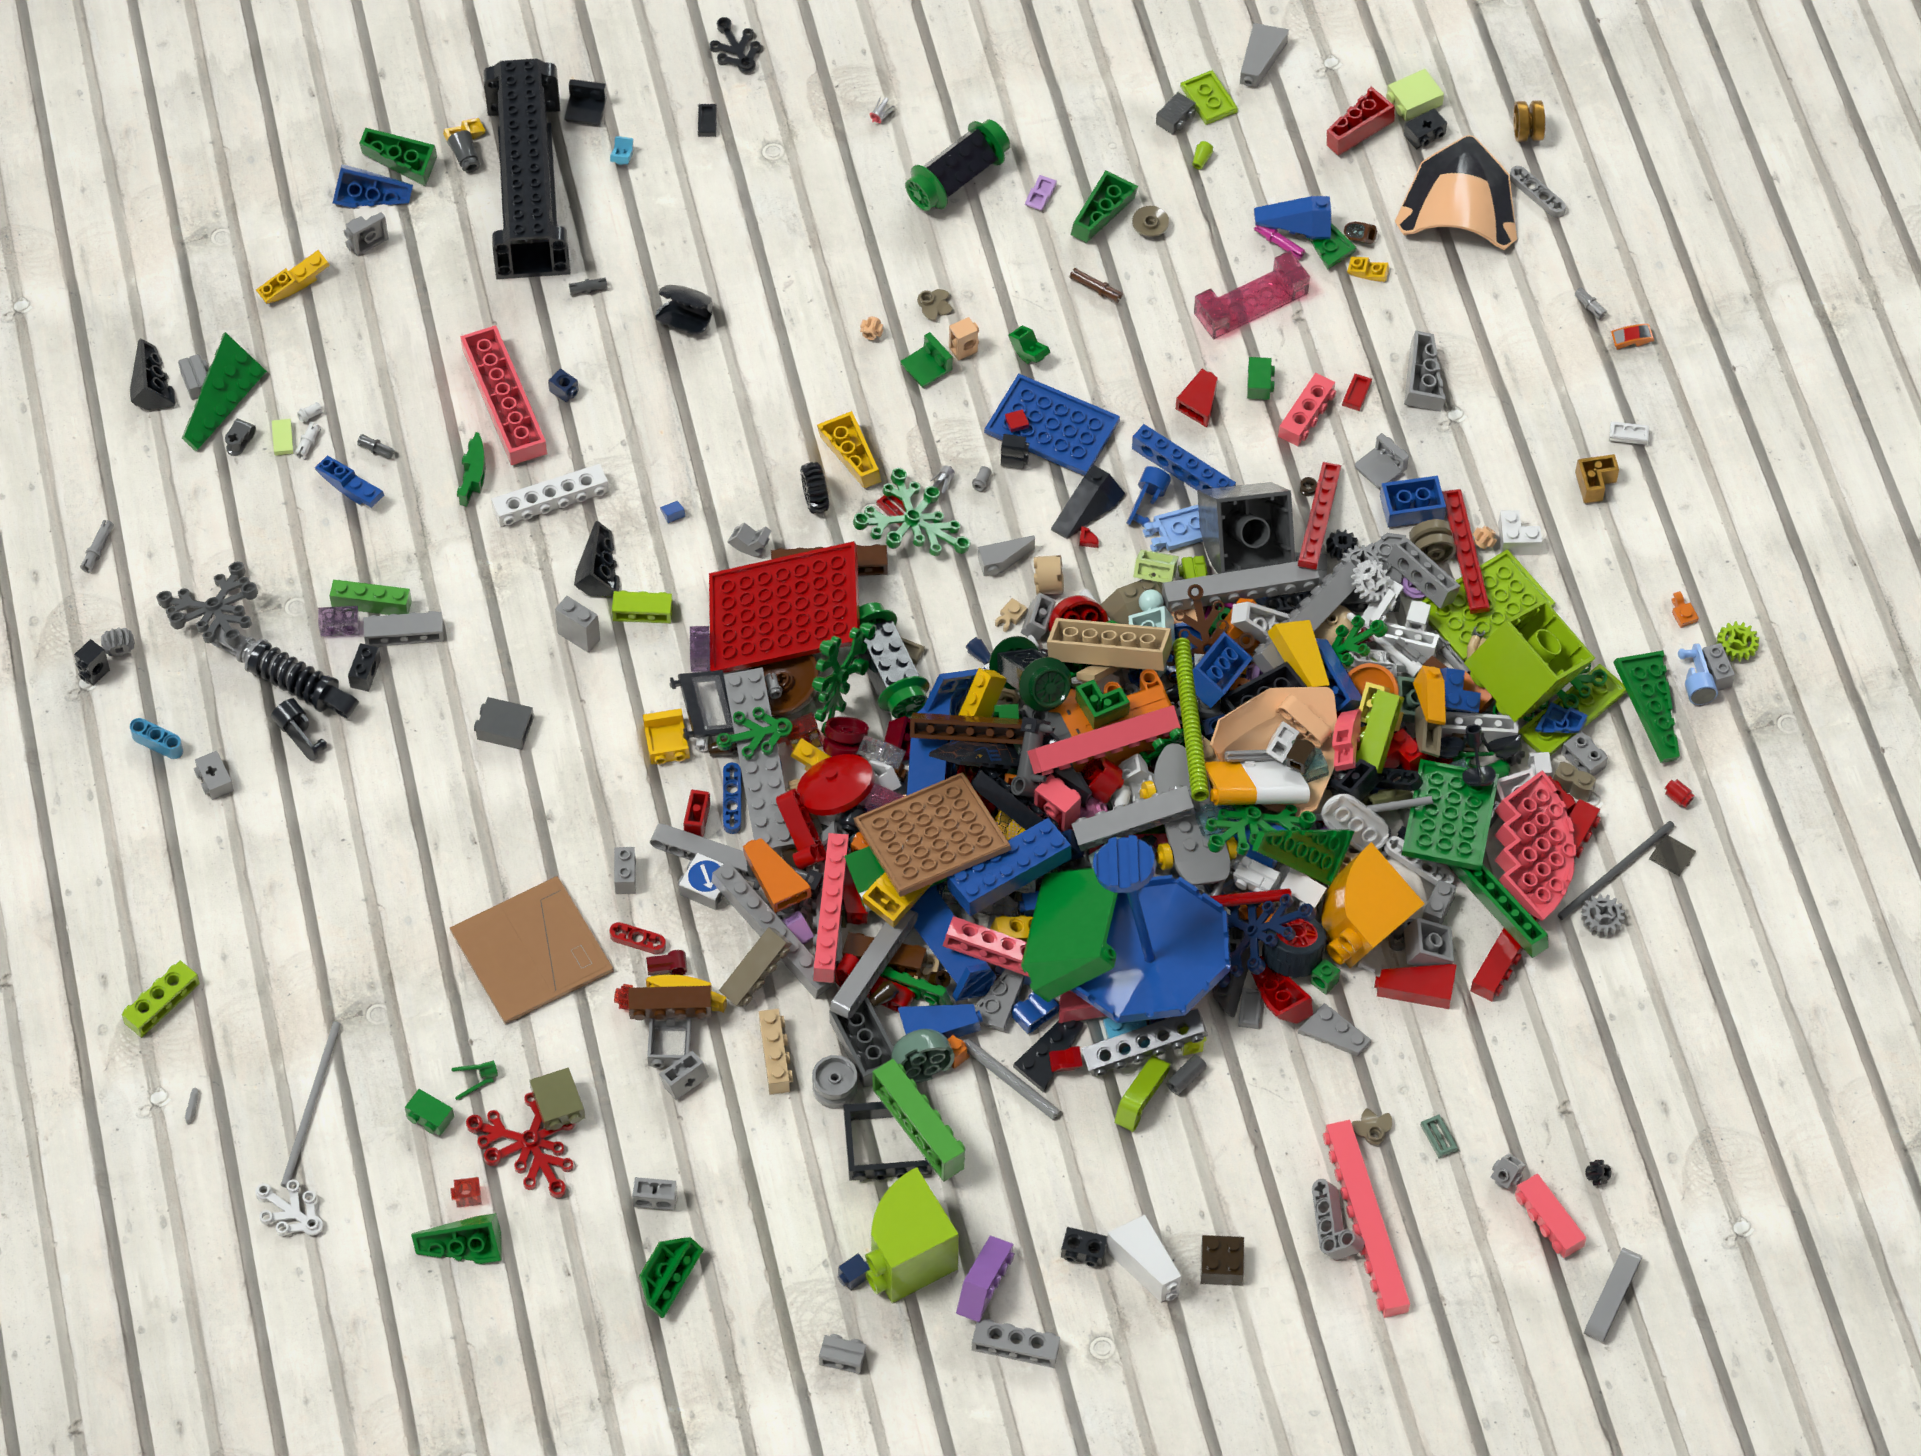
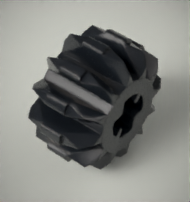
M1337 529L1336 533L1331 532L1326 540V551L1330 553L1331 559L1337 557L1339 562L1343 558V553H1347L1348 548L1354 550V546H1358V539L1354 537L1353 532L1348 534L1346 529L1343 532Z

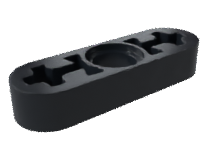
M1383 768L1382 774L1378 773L1380 782L1376 787L1415 791L1422 786L1423 779L1417 771ZM1401 776V778H1400L1399 780H1397L1396 782H1393V780H1394L1395 778Z

